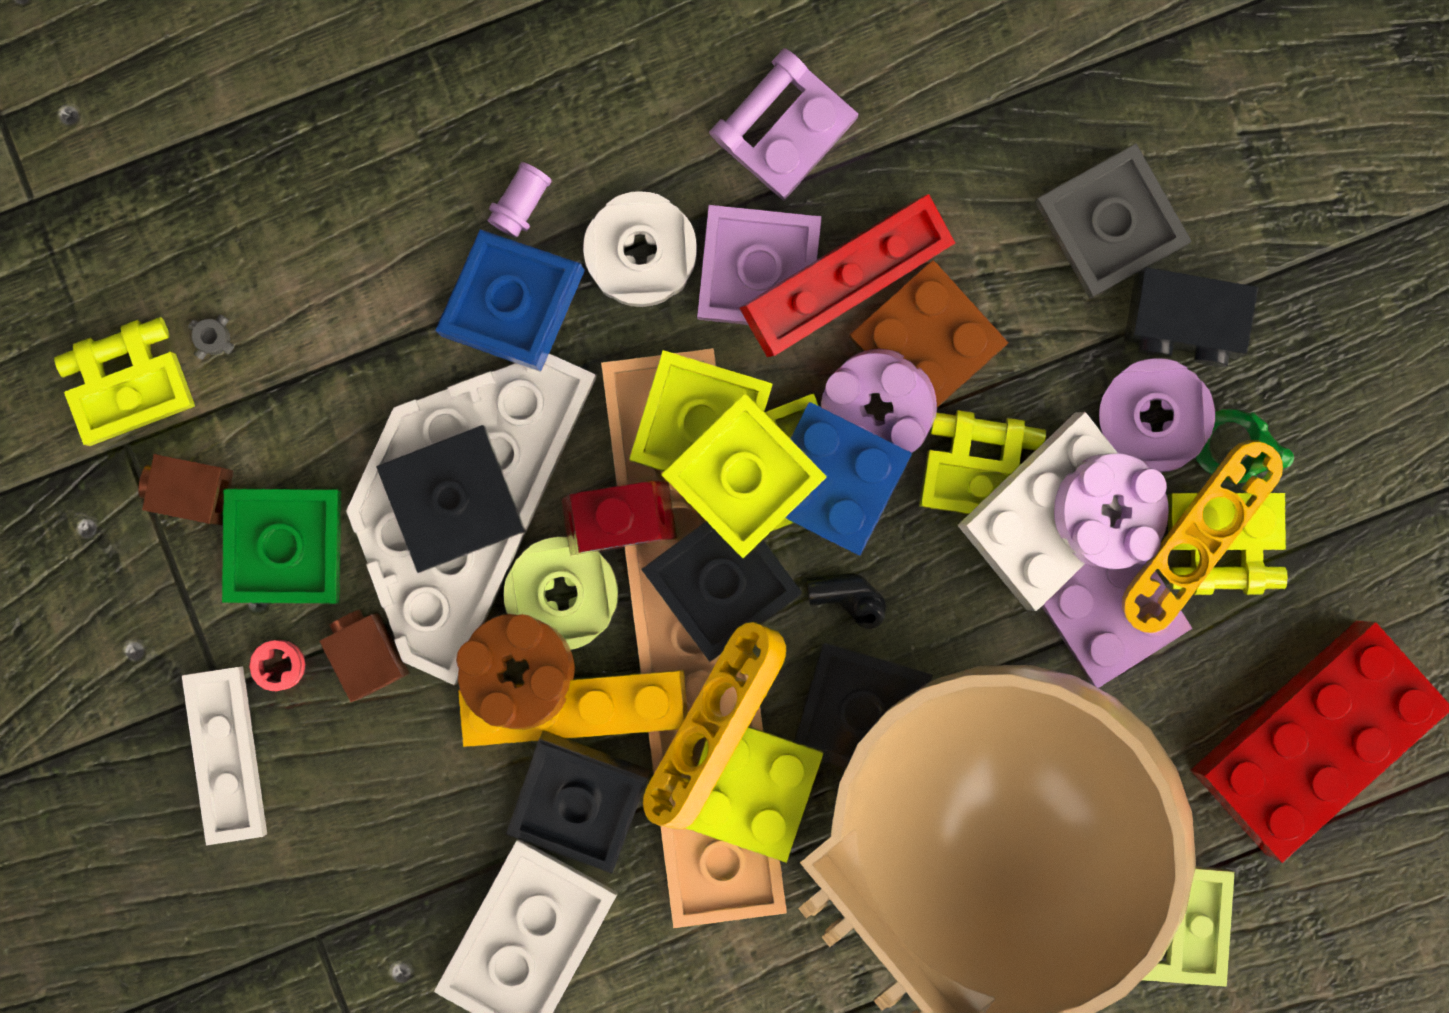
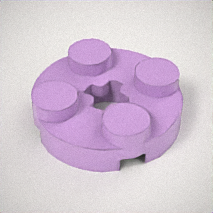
M873 349L850 357L829 377L822 395L821 408L912 453L922 445L936 418L937 402L933 385L920 367L917 369L911 362L903 359V355L895 351ZM872 393H880V398L883 402H892L893 411L886 413L884 421L875 420L874 415L867 414L864 405L870 403Z
M1168 359L1139 361L1130 365L1115 377L1104 393L1099 411L1100 429L1118 454L1136 457L1143 461L1150 469L1158 470L1160 473L1173 471L1181 468L1198 456L1210 438L1215 422L1213 398L1203 381H1200L1195 373L1180 363ZM1159 400L1164 410H1172L1173 421L1164 422L1162 432H1152L1150 423L1140 421V412L1149 410L1150 401Z
M1098 454L1082 461L1086 463L1080 465L1074 473H1068L1061 482L1056 495L1054 506L1055 524L1061 538L1067 539L1070 547L1076 552L1073 554L1081 562L1093 567L1123 569L1131 567L1140 561L1150 560L1155 557L1160 549V541L1167 527L1169 511L1166 481L1158 470L1150 469L1143 461L1130 455ZM1113 496H1115L1122 508V513L1115 525L1110 527V518L1103 516L1101 509L1103 504H1111Z

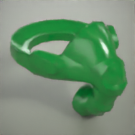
M1222 409L1215 412L1212 434L1200 454L1196 456L1197 462L1206 473L1213 475L1220 464L1211 454L1210 439L1219 426L1226 423H1237L1247 430L1251 440H1258L1272 446L1280 454L1283 469L1291 466L1294 461L1293 453L1289 448L1282 447L1273 438L1268 430L1269 425L1254 412L1248 413L1239 409ZM1263 452L1256 458L1248 455L1240 463L1245 467L1246 472L1238 483L1247 482L1250 477L1267 470L1262 465L1266 457Z

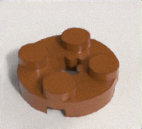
M506 614L485 622L474 631L468 642L460 647L456 658L459 668L458 683L463 699L476 716L483 719L489 725L496 727L527 730L548 722L558 714L565 704L567 698L564 697L569 690L570 680L574 678V659L565 638L557 629L530 615ZM511 658L517 662L527 661L529 669L522 674L525 683L520 687H517L512 681L505 682L503 673L507 670L506 663Z

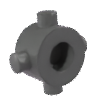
M219 314L216 320L204 319L200 322L196 320L190 322L188 329L192 331V341L197 348L193 354L197 358L203 360L207 354L217 355L222 352L230 354L234 345L230 343V333L226 327L229 321L228 318Z

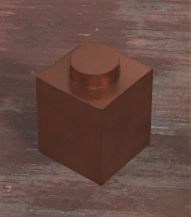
M154 454L152 465L147 464L144 467L139 481V497L144 498L142 510L208 524L222 525L224 489H230L234 470Z
M360 609L349 613L329 624L333 634L319 641L350 702L360 700L410 674L405 663L402 662L398 649L380 614H371L364 618Z

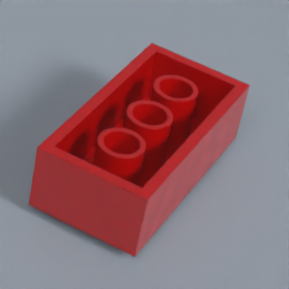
M1355 621L1190 771L1265 855L1283 863L1449 713V703L1376 622Z

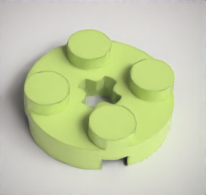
M553 537L532 544L515 561L504 585V604L507 614L530 615L552 626L562 634L571 650L592 642L609 626L618 603L617 579L609 562L599 551L570 556L567 537ZM558 577H565L567 586H576L578 592L577 597L569 600V609L563 611L559 610L557 602H547L545 597L546 590L554 588V579Z

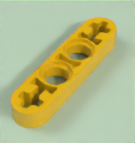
M1247 440L1237 444L1209 478L1162 540L1160 549L1155 557L1147 560L1126 588L1122 596L1121 607L1126 619L1134 628L1142 632L1155 633L1165 629L1172 623L1278 484L1283 470L1280 454L1272 446L1258 440ZM1263 452L1266 457L1262 465L1268 472L1263 479L1256 476L1250 477L1242 487V490L1252 494L1245 504L1238 494L1220 485L1227 476L1231 482L1237 485L1246 472L1245 467L1240 464L1242 458L1246 454L1256 458ZM1216 497L1229 499L1235 509L1232 522L1222 529L1208 527L1203 519L1205 505ZM1182 543L1195 546L1200 555L1197 568L1187 575L1173 573L1167 563L1170 551ZM1156 569H1159L1169 582L1182 588L1174 596L1166 587L1157 601L1163 609L1161 614L1156 617L1148 613L1143 619L1136 617L1139 614L1140 608L1136 604L1135 599L1139 594L1150 597L1155 593L1161 584L1158 580L1150 577Z
M751 622L738 627L732 634L646 788L643 797V808L650 822L678 830L690 826L698 817L784 663L786 644L778 631ZM755 645L761 650L758 658L752 652ZM739 671L742 674L748 675L747 680L737 677ZM734 687L737 694V702L731 713L723 716L720 710L722 695L727 689ZM705 737L709 745L708 754L703 763L696 767L692 760V751L697 741ZM681 774L691 776L690 782L689 779L681 777ZM670 796L676 802L674 808L672 803L669 802Z

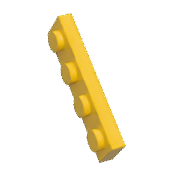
M684 670L570 680L569 690L564 697L567 700L558 714L548 722L527 730L489 725L470 710L463 699L461 691L458 690L463 747L538 741L543 730L563 738L676 730L681 727L688 714Z

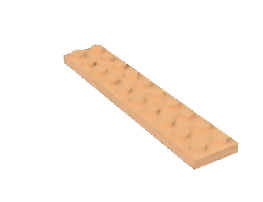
M714 348L674 353L716 366ZM661 355L601 363L617 486L648 481L668 482L661 475L664 471L629 461ZM669 483L677 539L625 547L641 674L684 670L687 709L689 712L720 655L709 662L641 570L706 522ZM739 671L737 677L747 680L748 675L742 674ZM734 687L727 689L722 695L720 710L723 716L731 713L737 702V694ZM759 707L749 727L763 731ZM679 729L648 732L654 773ZM705 737L697 741L692 751V760L696 767L706 741ZM681 774V777L689 779L690 782L691 776ZM670 796L669 802L672 803L674 808L676 802ZM660 826L673 928L787 913L780 860L686 828L675 830Z

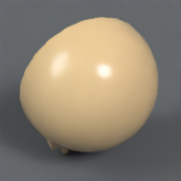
M1033 665L977 666L937 678L900 700L886 711L858 743L839 783L831 837L800 862L821 889L798 909L807 919L810 915L815 916L826 907L829 900L832 901L844 918H838L826 928L822 938L829 947L833 946L852 929H855L896 979L873 1000L882 1011L895 1005L907 993L920 1008L911 1013H1096L1124 998L1157 966L1184 919L1196 868L1192 811L1177 768L1151 729L1117 698L1074 675Z

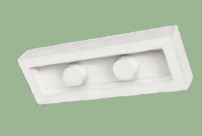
M243 666L182 675L206 845L258 838L267 835Z

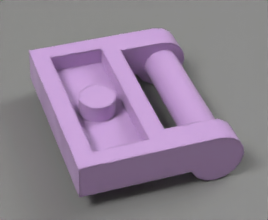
M783 48L772 60L774 68L726 122L720 119L709 131V134L738 162L779 198L785 201L856 121L859 114L810 72L796 55ZM791 82L802 94L753 148L742 136Z

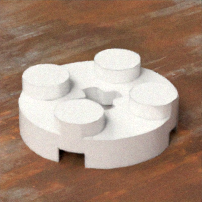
M629 192L615 197L606 204L605 208L598 212L595 219H592L585 233L584 259L590 276L603 294L625 305L646 307L665 302L683 290L696 263V237L690 221L682 214L678 207L655 193ZM641 234L645 235L647 244L657 245V252L647 257L646 264L638 265L633 256L624 255L625 246L634 244V236Z

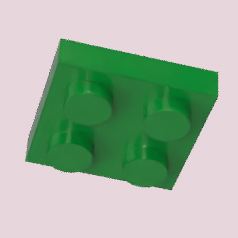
M224 489L222 603H340L341 491Z

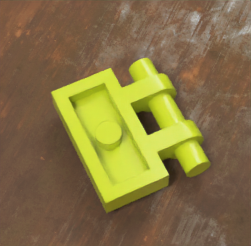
M162 317L143 324L139 320H135L122 325L120 328L121 332L95 342L93 339L87 338L74 343L72 351L54 357L56 368L63 378L81 371L85 382L84 385L64 392L83 445H95L195 407L176 354L168 352L155 358L152 356L150 345L170 337ZM129 353L133 366L107 376L105 375L103 362Z
M957 410L955 415L936 412V418L931 427L930 434L952 437L950 453L934 450L927 452L919 507L970 514L1021 465L1022 449L1036 451L1045 442L1046 430L1027 427L1024 420L1007 418L1005 423L976 419L973 412ZM971 441L1001 445L1000 461L969 456Z
M1198 493L1168 494V533ZM1236 493L1245 504L1252 496L1250 493ZM1270 493L1227 549L1241 550V567H1214L1194 592V595H1212L1214 589H1242L1245 595H1263L1265 589H1286L1288 579L1286 567H1265L1263 562V550H1286L1285 493ZM1225 497L1211 499L1203 509L1204 522L1212 529L1227 527L1235 515L1233 503ZM1182 543L1172 549L1191 550V567H1171L1170 570L1173 573L1187 575L1197 568L1200 555L1195 546ZM1170 582L1171 589L1182 588Z

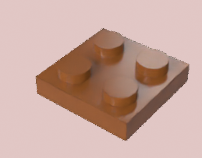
M934 260L849 335L851 341L861 352L873 349L892 350L903 355V359L911 362L917 369L920 367L933 385L937 407L1008 344V341Z

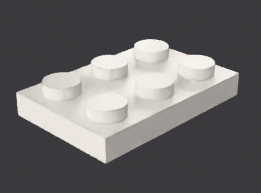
M1086 412L1074 413L958 524V527L1026 610L1037 611L1085 564L1073 554L1076 552L1070 547L1067 539L1061 538L1056 528L1054 517L1056 495L1061 482L1068 473H1074L1080 465L1086 463L1082 461L1098 454H1118ZM1113 496L1111 504H1103L1101 509L1102 515L1110 518V527L1115 525L1122 513V508L1115 496Z
M517 839L434 992L471 1013H553L618 892L533 845Z

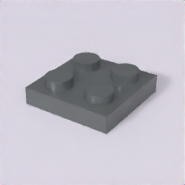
M1137 144L1042 195L1035 201L1089 299L1192 242Z

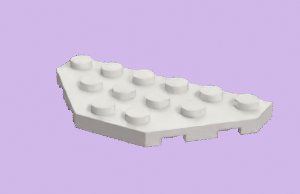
M549 354L541 372L515 363L497 371H490L447 387L448 389L425 398L413 400L393 408L346 512L354 533L358 536L368 563L366 565L381 606L385 609L402 662L448 683L457 684L459 671L456 662L457 652L464 643L468 642L474 631L485 623L525 533L425 572L417 573L376 466L484 425L527 531L597 376Z

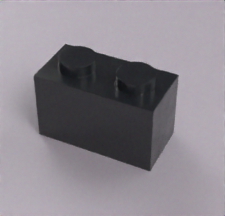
M1145 267L1134 278L1124 341L1139 343L1138 352L1143 354L1172 357L1174 349L1195 353L1194 362L1227 367L1229 359L1235 360L1247 355L1258 287Z

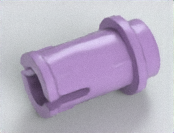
M521 162L517 173L498 204L491 203L489 210L492 214L488 222L513 238H517L521 230L527 232L530 225L526 221L547 186L549 187L551 184V179L537 168Z

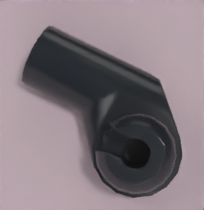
M848 573L807 578L810 606L839 603L855 619V622L865 629L876 628L883 622L886 611L885 600L861 575Z

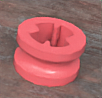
M274 640L265 642L256 648L251 656L249 667L251 676L257 685L265 690L280 691L289 689L299 683L304 675L306 663L304 654L298 646L290 641ZM275 649L284 651L282 659L290 658L292 663L291 671L282 673L281 682L271 679L274 672L266 673L264 669V661L274 658Z

